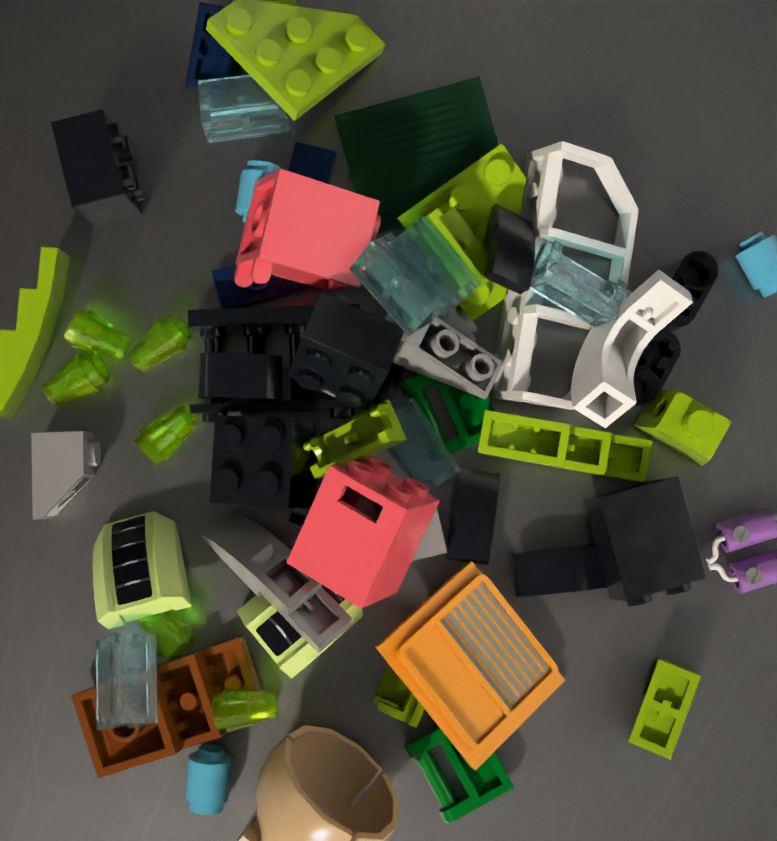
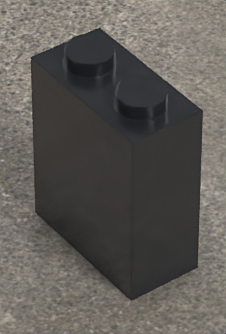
M678 476L657 479L583 499L611 600L626 601L628 607L643 605L653 601L652 594L664 590L666 595L687 592L692 589L691 582L706 578Z

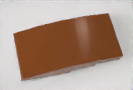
M244 635L175 657L71 695L98 778L175 755L182 749L220 738L227 732L265 721L271 716Z

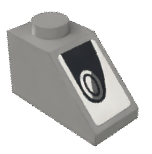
M86 431L31 433L32 520L55 518L95 476V466H99L101 462V446L99 441L95 440V433Z

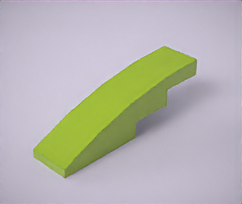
M41 247L37 289L20 288L16 331L0 329V417L14 418L36 379L52 341L64 298L70 256L59 248Z
M485 410L478 453L646 483L653 441L571 426V424Z

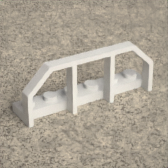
M561 141L526 154L523 173L526 177V184L520 216L532 221L534 228L535 258L533 275L528 291L518 294L507 289L506 298L503 300L495 357L501 360L503 365L488 396L491 400L500 402H526L560 410H573L571 390L562 398L527 392L531 383L529 372L532 353L537 343L536 327L538 318L591 330L597 320L542 305L545 269L550 260L549 244L553 242L612 259L605 309L624 288L627 289L639 208L612 157ZM563 158L595 169L619 214L614 245L552 227L557 216L555 205L558 186L563 177Z

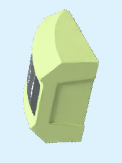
M155 511L104 524L94 544L92 565L96 616L100 624L107 629L123 626L126 622L169 610L177 611L192 606L179 533L175 521Z
M322 585V588L352 618V623L319 654L263 595L259 597L255 595L238 609L237 613L245 627L254 635L278 667L290 678H293L363 617V609Z

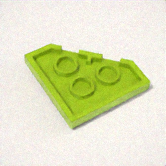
M235 0L207 20L206 30L294 121L380 56L385 47V43L357 15L259 0Z
M503 143L397 218L412 242L421 251L433 272L445 283L459 309L464 310L472 321L505 299L507 288L489 281L481 288L465 295L416 229L415 225L452 196H455L459 201L455 208L489 253L490 247L484 245L483 242L492 206L498 204L520 215L526 184L525 175Z

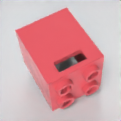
M281 168L258 179L254 184L235 264L237 265L234 276L235 283L239 287H248L253 282L263 284L273 275L329 292L359 288L361 282H364L370 270L371 260L367 255L370 242L376 237L380 227L381 217L377 214L380 201Z
M368 457L367 460L361 461L349 460L348 463L330 465L286 562L361 609L398 592L440 502L439 499L428 494L429 488L425 484L411 478L403 480L390 473L392 470L390 465L373 457ZM360 494L383 506L377 521L354 508Z

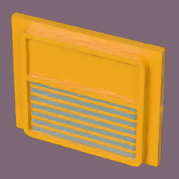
M472 561L466 563L426 601H423L411 615L375 647L474 770H477L518 727L522 726L523 722L565 681L558 672L557 664L486 575H483Z

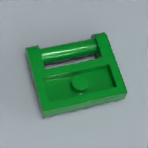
M422 374L399 384L403 395H409L432 448L428 452L433 462L479 443L485 410L495 411L489 396L486 399H482ZM434 383L458 434V438L448 442L424 388Z
M439 726L413 737L404 744L407 754L410 758L415 757L441 805L439 812L445 823H451L514 788L495 751L477 770H474ZM438 744H441L468 793L461 798H456L430 751L431 748Z

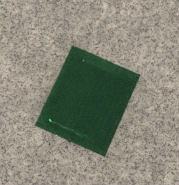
M480 77L334 115L349 170L348 177L352 181L355 193L380 201L377 214L380 215L381 222L377 234L403 228L397 220L399 216L498 146V136L495 134Z

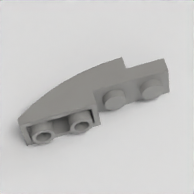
M234 508L201 534L203 540L258 597L263 595L318 654L351 625L352 618L322 588V584L286 563L291 550L247 515Z

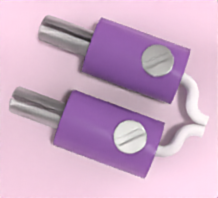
M766 507L717 522L716 532L718 537L712 543L711 557L706 559L709 570H717L725 581L733 583L739 594L777 583V549L730 563L728 566L730 576L720 564L713 563L719 555V543L724 551L729 553L777 538V513L772 514Z

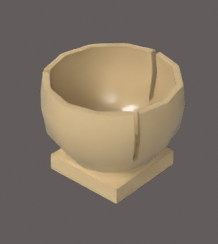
M304 725L288 734L270 752L259 772L256 791L257 808L237 841H388L398 827L399 800L387 775L382 774L373 787L351 807L354 801L373 783L383 769L360 745L333 729Z

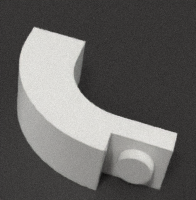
M658 269L633 293L624 288L616 295L594 323L577 357L571 384L572 407L602 427L607 428L637 403L634 389V372L637 362L651 339L693 303L690 291Z

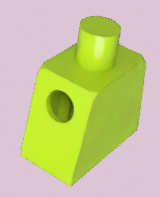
M661 390L652 403L643 406L632 426L696 464L704 466L714 455L732 422L678 390ZM662 406H665V408H664V410L662 411V413L657 417L658 412H659V410L661 409V407H662Z

